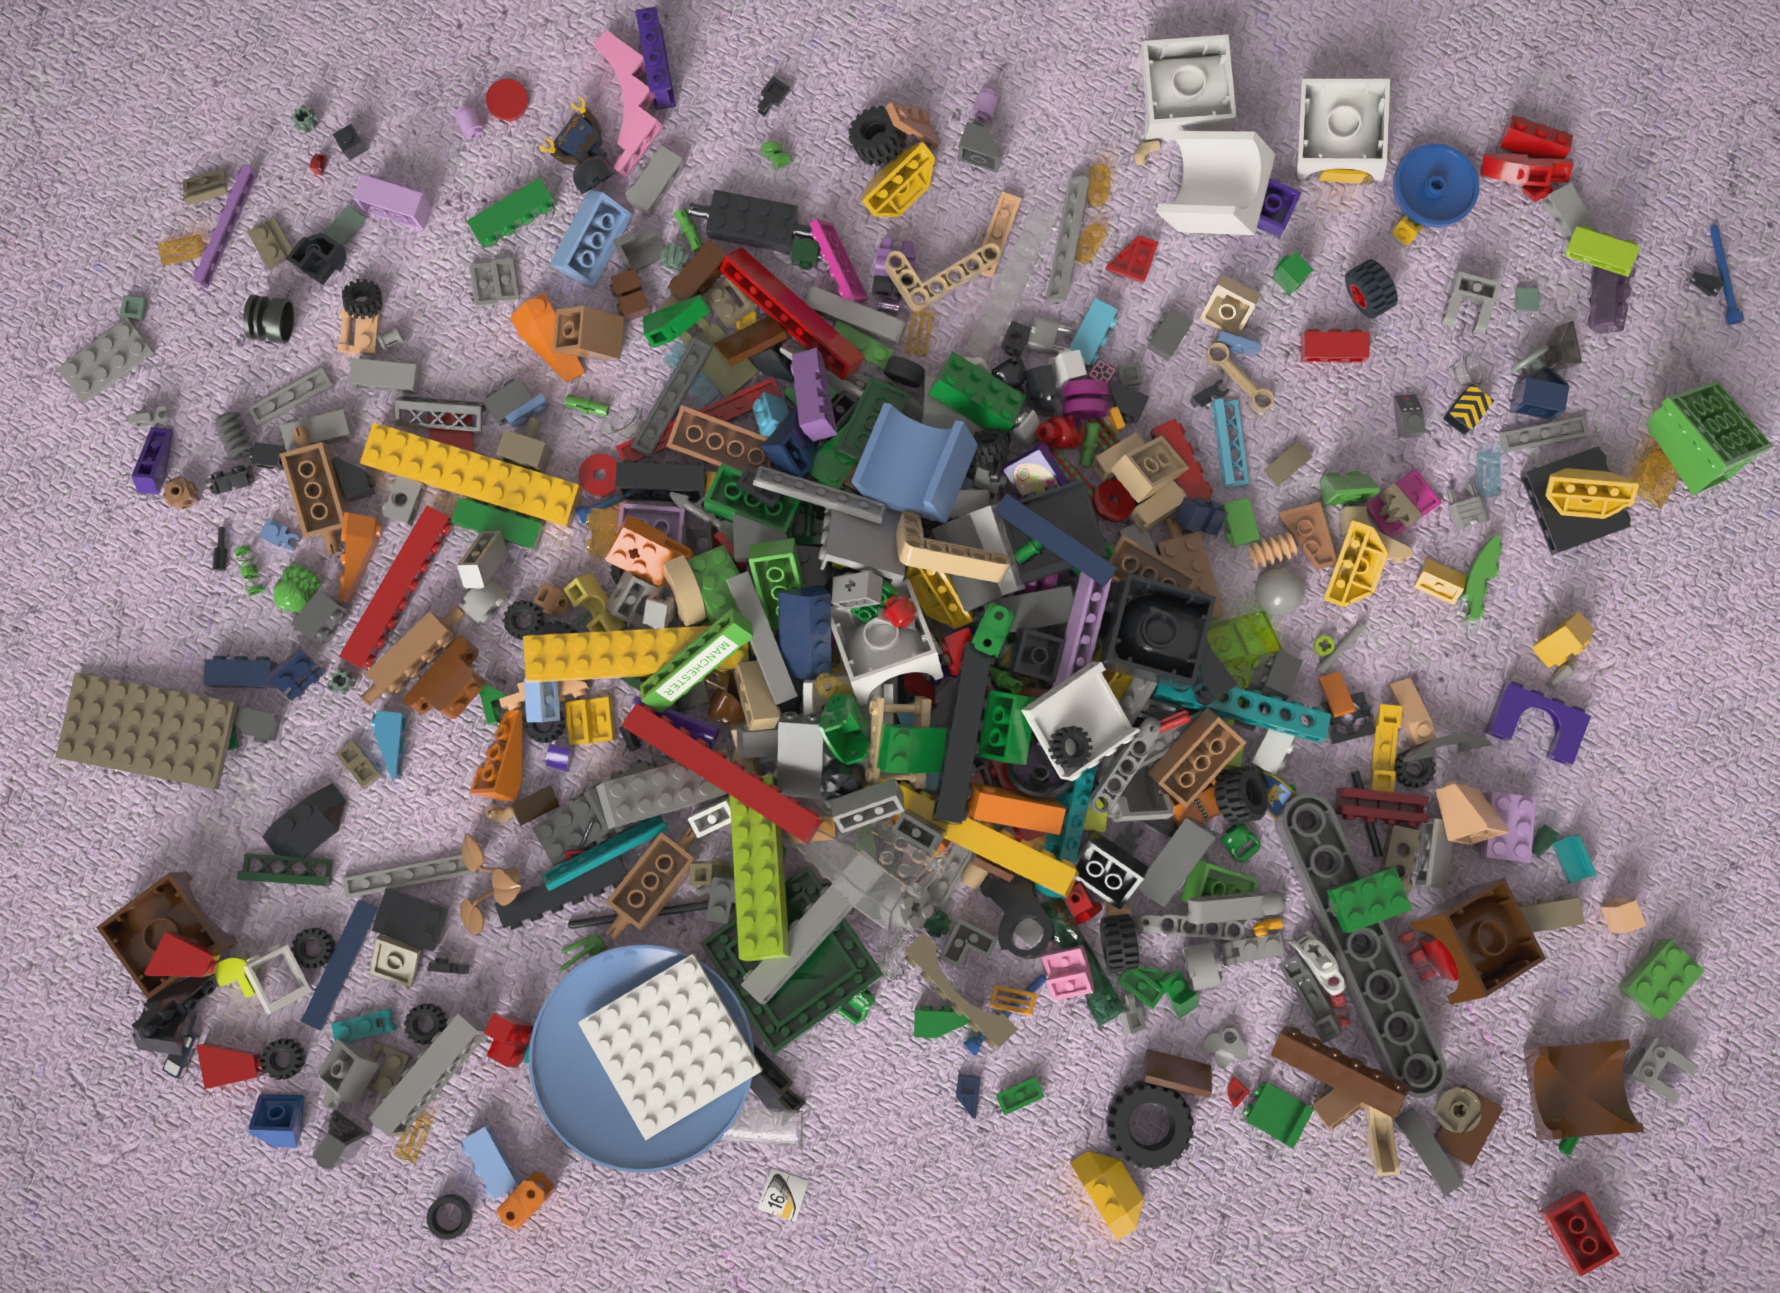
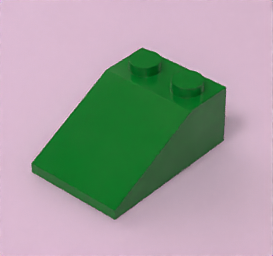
M882 723L877 768L887 773H940L947 728Z

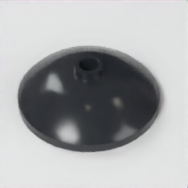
M1039 740L1030 741L1026 765L1007 763L1009 781L1017 791L1035 799H1049L1062 794L1069 788L1072 781L1060 779L1043 747L1038 745Z

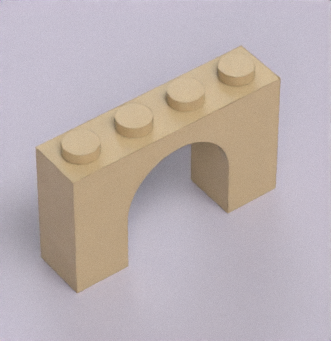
M1133 433L1096 456L1090 467L1102 482L1109 480L1115 476L1111 471L1114 465L1126 453L1146 443L1136 433ZM1173 480L1156 492L1154 496L1135 507L1130 517L1142 533L1177 512L1184 497H1187L1186 493Z

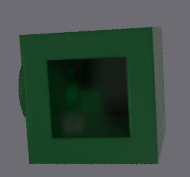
M794 238L791 253L792 265H797L804 270L817 268L818 262H822L818 241Z

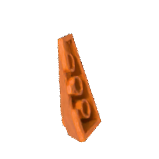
M545 292L525 301L510 316L519 336L566 383L586 374L577 356L553 352L556 313Z
M344 512L341 541H345V550L341 554V561L343 567H345V572L342 571L340 575L339 602L350 605L379 543V537H382L383 525L376 518Z
M521 710L505 712L495 732L496 741L491 749L487 748L485 755L488 757L483 767H478L469 794L502 802L516 801L520 793L522 781Z

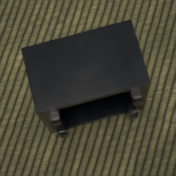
M145 1008L143 1009L141 1016L146 1013ZM194 1009L188 1011L184 1016L177 1011L170 1020L161 1024L151 1036L146 1037L143 1041L139 1040L135 1033H133L132 1037L139 1050L182 1056L197 1015Z

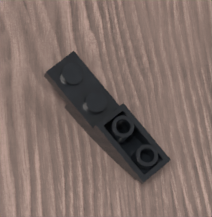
M215 974L206 977L187 978L164 989L143 1004L146 1013L131 1025L135 1036L143 1041L146 1037L151 1036L161 1024L170 1020L175 1012L179 1011L184 1016L188 1011L193 1010L203 998L212 994L218 986Z

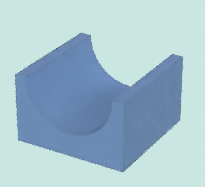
M884 402L851 482L863 497L887 504L886 508L900 512L911 511L920 517L946 524L978 444L962 421L955 420L952 429L934 428L910 419L899 412L892 404Z

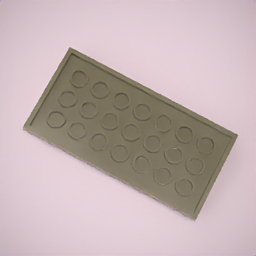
M75 672L55 758L219 789L238 703Z

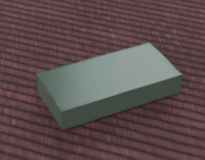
M348 205L323 234L328 235L344 246L366 220Z

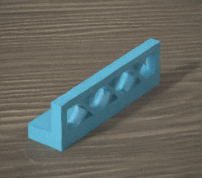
M1215 399L1211 406L1223 488L1249 485L1238 400L1224 402L1223 399ZM1233 406L1234 416L1231 420L1226 418L1224 407ZM1229 425L1237 431V437L1233 441L1228 437L1227 427ZM1232 446L1240 453V457L1236 462L1231 459L1230 448ZM1235 467L1242 472V481H1234L1233 469Z

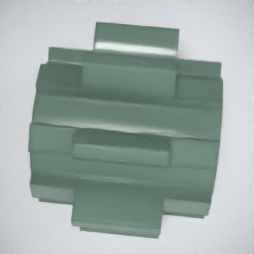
M305 105L300 106L299 109L294 108L295 113L292 114L290 119L295 123L294 127L296 130L299 131L301 129L306 134L310 132L309 130H316L315 125L319 122V118L315 116V110L313 108H306Z
M676 244L666 245V248L662 250L660 258L663 261V266L671 270H681L688 259V254H685L686 248Z
M339 667L337 673L331 672L332 679L328 684L333 685L332 691L335 693L341 691L343 695H346L349 689L355 690L353 682L357 681V679L351 677L353 671L347 670L345 672L343 668ZM341 677L346 678L344 685L339 684Z

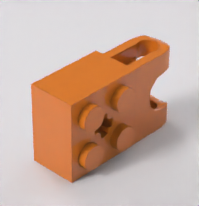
M627 515L609 546L605 561L657 586L661 584L669 586L663 574V563L684 555L686 560L693 558V552L687 546L667 537L666 533Z

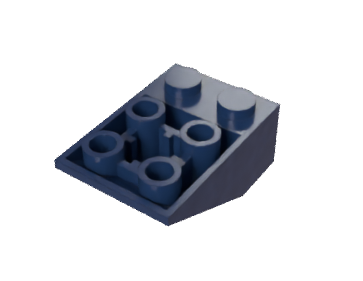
M796 405L762 444V448L777 471L803 478L813 466L820 440L812 441L808 435H804L802 428L799 426Z

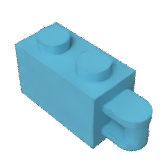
M763 392L759 399H756L752 407L760 434L765 437H769L789 414L784 399Z

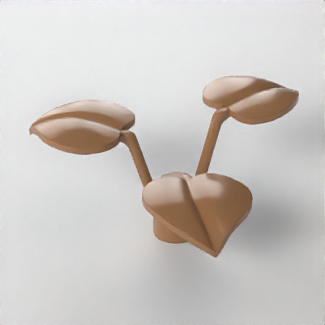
M466 833L461 848L462 860L465 866L471 872H476L478 868L480 871L493 872L492 887L494 889L474 902L470 898H466L460 906L462 922L465 928L474 936L482 932L485 924L483 913L477 905L493 894L500 905H508L516 898L522 885L519 884L520 875L515 867L507 869L484 867L485 856L482 848L471 834Z

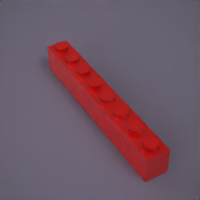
M743 247L725 256L719 271L807 350L817 348L823 356L824 365L843 381L859 370L865 356Z
M426 505L339 657L366 671L376 663V655L379 649L385 647L390 630L396 628L401 611H405L410 603L409 597L412 592L418 590L421 584L420 578L423 573L426 574L432 564L430 561L434 554L437 555L442 548L441 542L444 537L451 533L453 529L451 518Z

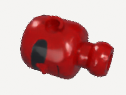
M1072 415L1053 416L1047 422L1038 426L1036 435L1039 441L1046 443L1048 447L1054 450H1074L1082 444L1085 437V429L1081 421Z

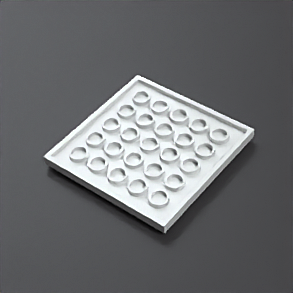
M695 953L578 1022L645 1141L762 1071Z

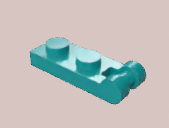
M392 1008L331 1023L335 1042L337 1039L351 1042L397 1030L396 1024H393L391 1017L393 1015ZM378 1018H383L384 1026L379 1027Z

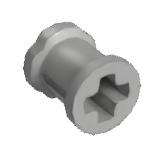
M394 326L392 330L386 333L376 334L384 351H388L389 347L398 343H405L397 326Z

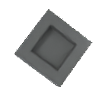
M1139 362L1117 366L1121 384L1130 387L1143 383Z

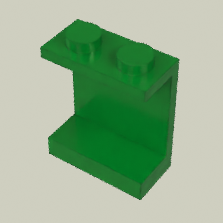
M1263 1080L1261 1084L1258 1083L1256 1085L1251 1104L1248 1102L1242 1111L1244 1115L1242 1119L1293 1149L1314 1109Z

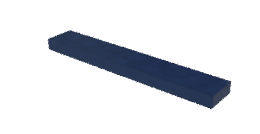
M1007 493L993 511L996 515L1103 587L1106 586L1117 570V567Z
M362 900L357 901L300 1022L320 1031L323 1030L377 916L378 907Z

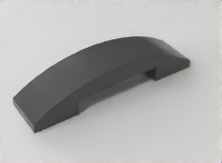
M1448 735L1416 746L1405 755L1403 761L1405 763L1433 757V748L1459 743L1460 752L1490 746L1491 743L1489 740L1475 735Z
M1296 954L1279 963L1278 965L1289 984H1293L1313 1019L1312 1025L1322 1043L1324 1044L1342 1035L1343 1032L1332 1005L1303 959Z
M1410 1108L1394 1119L1405 1138L1409 1140L1428 1169L1431 1178L1444 1197L1463 1185L1446 1154L1413 1108Z

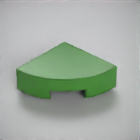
M781 152L770 156L774 170L793 162L792 156L788 152Z

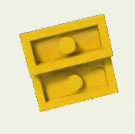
M612 697L565 702L569 745L616 740Z

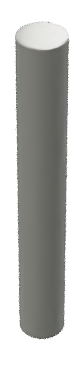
M1359 622L1316 668L1317 672L1323 675L1366 629V626Z

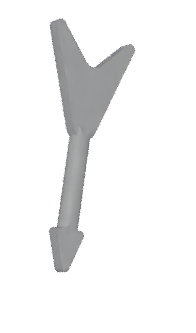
M670 493V497L680 509L684 507L707 523H712V526L717 528L718 532H723L734 546L732 522L717 519L689 501L687 495Z

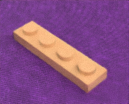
M1003 191L1001 192L981 247L988 243H994L998 245L1002 254L1022 198ZM985 252V256L988 259H994L992 252ZM1000 258L994 266L981 274L993 278ZM974 264L973 270H977V267H976L975 264Z

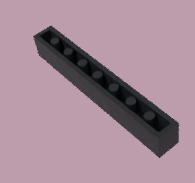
M966 642L962 645L932 814V821L957 826L966 821L968 815V808L965 805L966 799L970 798L972 786L969 785L970 776H974L976 763H973L974 754L977 755L980 746L977 736L978 732L981 733L984 720L981 719L982 710L985 711L987 705V697H984L985 690L989 688L991 683V676L988 675L989 667L993 666L995 660L994 655H988L977 650L974 646L975 643Z

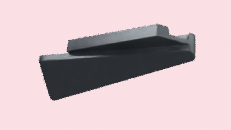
M754 1044V1056L762 1071L752 1077L750 1088L777 1121L784 1126L806 1102L789 1089L794 1082Z

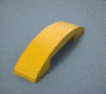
M1379 705L1372 746L1371 790L1394 793L1398 728L1401 727L1403 706Z

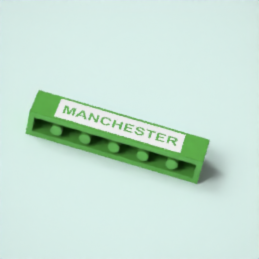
M730 609L640 685L641 701L660 713L666 708L671 707L677 699L685 695L695 684L701 682L713 669L718 668L725 659L732 656L737 649L751 640L753 637L752 622L734 609Z

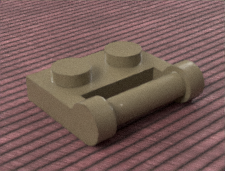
M727 277L724 281L703 294L726 328H729L753 312L758 306ZM731 287L744 303L741 308L737 306L727 292Z
M373 1041L370 1057L377 1062L380 1052L386 1053L376 1081L370 1080L366 1088L387 1095L388 1090L394 1084L398 1085L401 1081L402 1074L406 1070L411 1055L381 1042Z

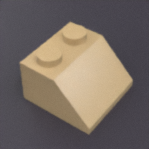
M1223 274L1199 319L1221 331L1239 336L1261 294Z

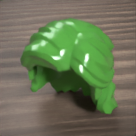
M292 562L289 566H285L282 571V577L277 580L273 587L274 600L277 607L284 611L300 612L310 601V595L314 594L321 587V581H319V576L316 575V572L310 571L309 567L304 569L303 564L299 565L298 562Z

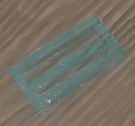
M1478 452L1476 454L1478 496H1500V453ZM1483 458H1486V491H1483ZM1492 458H1493V486H1494V491H1492Z

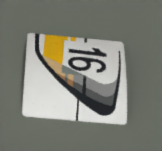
M772 1168L758 1209L795 1222L809 1181Z

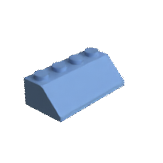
M588 190L550 265L564 275L591 288H595L616 248L613 240L622 236L633 214L603 192Z

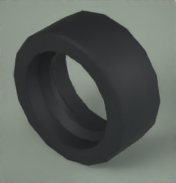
M455 1194L444 1195L434 1201L429 1207L426 1216L427 1226L430 1232L437 1238L444 1240L455 1239L469 1227L472 1219L471 1208L468 1202L461 1196ZM444 1204H454L462 1212L461 1224L454 1230H445L437 1223V1211Z

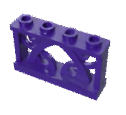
M654 6L637 9L635 12L649 91L651 93L654 92L656 97L653 101L655 110L676 107L663 29L659 23L657 8Z

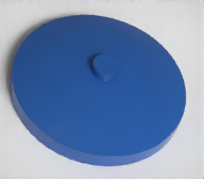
M1426 144L1410 151L1399 163L1393 177V192L1398 206L1411 220L1423 226L1442 228L1458 223L1473 209L1479 195V178L1472 162L1459 150L1444 144Z

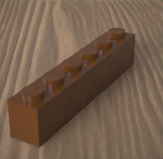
M1286 1025L1282 1029L1271 1053V1056L1394 1119L1398 1116L1410 1091V1088L1402 1081L1393 1080L1385 1076L1382 1071L1364 1065L1359 1059L1350 1058L1339 1049L1330 1048L1322 1044L1319 1039L1301 1033L1296 1027Z

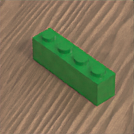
M539 177L467 220V223L483 248L492 247L498 243L500 238L514 234L520 226L529 225L537 216L552 211L556 204Z
M467 496L466 499H458L451 519V523L455 526L478 533L481 531H501L504 541L537 551L545 528L542 523H539L540 519L529 515L526 519L520 517L519 512L510 509L504 512L499 510V506L487 503L486 506L478 504L479 500Z

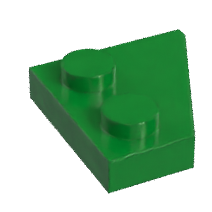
M1138 965L1136 970L1124 971L1116 983L1129 993H1133L1137 999L1150 1009H1154L1165 993L1159 980L1171 972Z

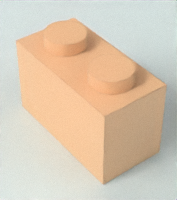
M1615 897L1607 900V904L1600 907L1610 932L1628 933L1646 926L1636 900H1628L1627 897Z

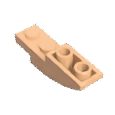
M578 680L558 681L559 703L566 701L565 697L571 695L574 698L585 695L586 690L591 689L590 685ZM524 682L517 683L520 692L499 699L502 708H508L511 711L522 707L521 703L525 702Z

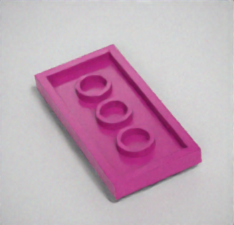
M819 219L811 221L809 223L812 228L811 234L821 247L820 253L822 257L828 261L830 266L829 272L837 280L840 295L847 300L860 303L869 299L834 224Z

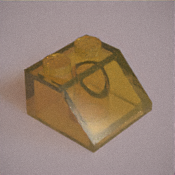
M1652 446L1643 452L1628 479L1639 483L1637 496L1662 509L1680 479V475L1665 453Z

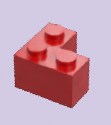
M492 1013L484 1031L485 1035L493 1038L486 1056L506 1067L518 1068L525 1058V1052L530 1043L534 1025L516 1016Z

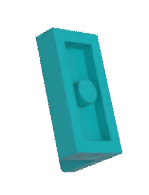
M1579 834L1569 835L1551 843L1568 884L1587 877L1597 876Z

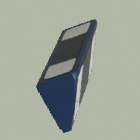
M191 1032L182 1056L168 1054L162 1070L176 1079L183 1078L201 1036Z

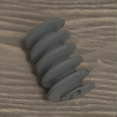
M228 412L215 418V426L219 429L218 434L222 437L221 442L225 444L224 451L228 452L227 459L238 460L249 456L250 452H248V449L253 447L251 443L245 444L250 437L248 435L242 436L247 429L239 428V426L244 424V420H236V418L241 416V412Z

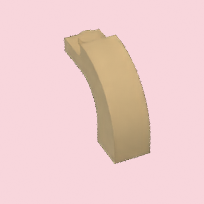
M682 555L664 562L663 574L677 603L679 626L696 627L702 620L706 619L705 607L694 574L686 558Z

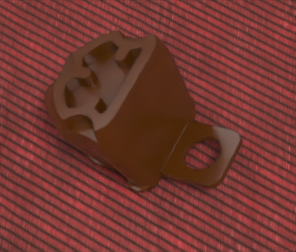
M713 669L704 677L706 682L717 686L710 699L708 718L710 720H718L722 725L743 722L745 714L733 673L728 671L725 674ZM710 673L718 675L721 681L713 680L710 677Z

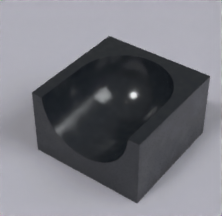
M1128 573L1118 584L1099 662H1102L1106 670L1186 690L1195 685L1216 597Z

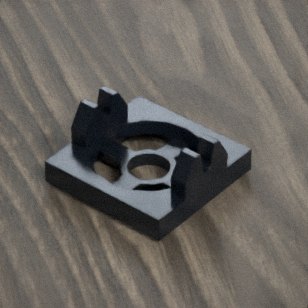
M1364 691L1350 695L1353 703L1362 710L1351 713L1353 716L1351 724H1344L1341 716L1334 718L1327 701L1320 702L1321 708L1325 710L1324 712L1331 714L1328 728L1331 744L1375 734L1372 723L1374 716L1370 712L1371 706L1366 702ZM1364 717L1362 727L1355 732L1353 724L1356 719ZM1336 724L1346 727L1348 734L1339 732Z

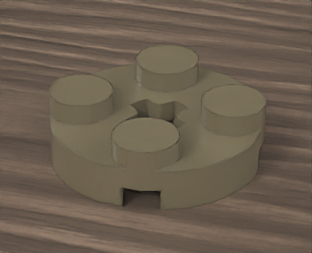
M1456 1086L1444 1090L1437 1098L1436 1105L1434 1106V1112L1439 1123L1447 1130L1456 1133L1473 1130L1480 1122L1482 1114L1480 1113L1481 1104L1478 1097L1470 1090ZM1462 1104L1461 1110L1463 1114L1457 1113L1454 1115V1106Z

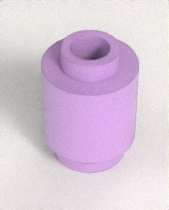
M983 88L978 93L972 110V114L977 121L986 122L992 119L998 102V94L994 90Z
M471 105L459 107L456 110V119L463 135L470 139L479 137L484 128L476 110Z

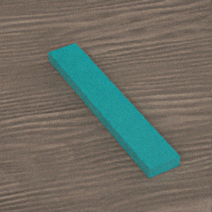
M661 815L651 817L542 873L541 877L548 891H551L659 835L661 832L667 831L668 827Z

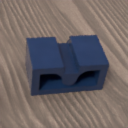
M1198 496L1194 498L1184 497L1174 520L1187 530L1197 532L1200 530L1206 534L1217 536L1228 512L1222 509V504L1210 499L1207 502Z

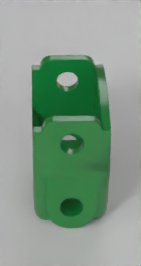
M991 602L987 606L972 640V643H975V648L988 655L998 657L1015 619V612ZM987 638L992 641L990 647L984 646V641Z
M843 693L832 695L828 699L820 717L819 729L841 763L850 765L861 762L869 756L870 751L869 721L852 695H844Z

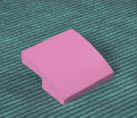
M1083 945L1045 953L1041 957L1049 976L1046 983L1053 1001L1094 992L1091 969Z

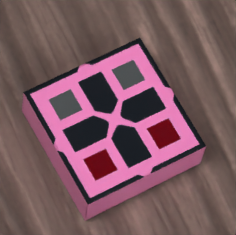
M1099 358L1087 377L1092 380L1109 382L1117 369Z

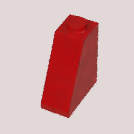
M173 931L165 932L144 974L148 976H211L219 967L220 962L218 960L221 955Z
M213 1043L196 1045L204 1089L264 1075L263 1070H265V1067H261L263 1059H261L260 1053Z

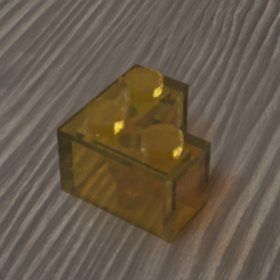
M591 508V513L587 514L586 526L589 527L592 533L591 539L588 538L587 551L590 552L589 554L593 558H606L609 546L617 534L619 517L617 510Z

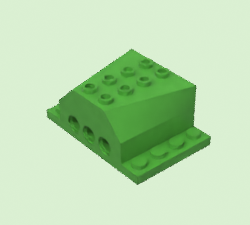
M1718 380L1667 397L1661 402L1663 406L1653 413L1645 424L1649 434L1657 441L1693 496L1726 482L1757 456L1774 447Z

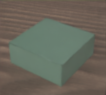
M1516 288L1514 290L1515 311H1537L1539 309L1538 288Z
M123 296L120 317L144 321L147 300L145 298Z

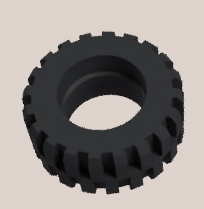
M1140 1080L1134 1081V1084L1130 1086L1128 1084L1124 1086L1123 1090L1119 1094L1116 1093L1113 1097L1114 1101L1112 1104H1109L1107 1109L1109 1111L1108 1116H1106L1107 1134L1113 1147L1127 1162L1132 1165L1135 1164L1139 1168L1146 1169L1149 1167L1155 1170L1160 1169V1166L1163 1165L1165 1167L1172 1165L1171 1162L1173 1160H1179L1182 1157L1181 1153L1184 1150H1188L1190 1146L1189 1140L1190 1138L1193 1139L1194 1132L1192 1131V1126L1194 1125V1119L1191 1117L1192 1111L1181 1094L1171 1088ZM1145 1103H1155L1162 1106L1170 1118L1168 1134L1162 1141L1154 1145L1139 1143L1133 1138L1129 1130L1131 1114L1137 1107Z

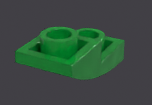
M883 579L881 604L851 608L850 612L867 624L878 616V608L885 606V603L892 596H897L898 590Z

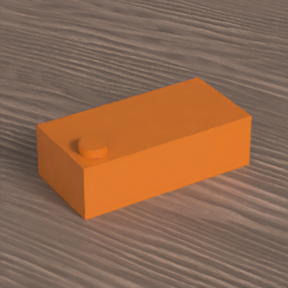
M970 782L969 785L972 786L970 798L966 799L965 807L968 808V813L973 819L1060 835L1066 809L1055 798L1035 799L1025 796L1019 791Z

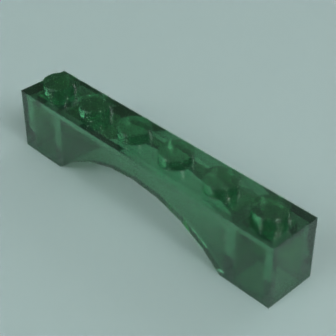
M1050 897L1042 901L1040 905L1048 914L1055 928L1054 939L1062 949L1080 945L1084 946L1094 986V992L1085 994L1087 1007L1097 1025L1100 1026L1118 1017L1125 1008L1063 898Z

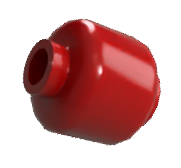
M894 595L885 603L887 608L884 610V616L895 628L902 627L904 629L917 618L915 615L917 608L905 595L898 598Z

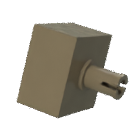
M529 418L524 435L504 429L496 455L503 462L545 474L553 451L546 442L536 440L542 422Z

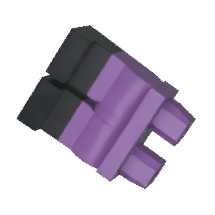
M882 239L880 248L877 249L872 295L888 297L892 295L893 281L884 268V263L890 252H902L915 271L916 252H914L913 241L904 240L902 241L901 250H893L894 240ZM890 260V264L892 266H900V262L898 260ZM901 278L903 284H912L910 278ZM894 286V297L903 298L896 286Z

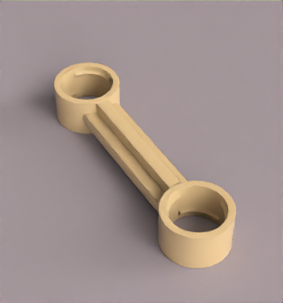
M1219 342L1212 344L1206 352L1207 362L1212 366H1220L1251 398L1250 404L1255 411H1267L1274 402L1272 392L1268 389H1260L1228 357L1229 350L1225 344ZM1220 348L1223 350L1224 359L1221 361L1213 360L1210 356L1211 349ZM1265 394L1269 398V405L1267 407L1258 406L1255 402L1256 395Z

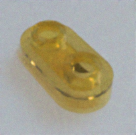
M1098 163L1091 167L1088 175L1087 200L1094 207H1102L1106 204L1110 187V169L1105 164ZM1101 174L1103 178L1097 179L1095 175ZM1094 195H1100L1101 199L1096 200Z
M1096 223L1086 229L1076 247L1074 258L1077 262L1088 264L1094 259L1107 237V231L1104 226ZM1098 231L1100 236L1095 237L1092 232ZM1085 248L1089 253L1083 254L1081 250Z
M822 673L816 678L815 689L827 700L836 693H843L844 695H852L856 701L854 690L832 674ZM826 683L831 684L829 689H824Z

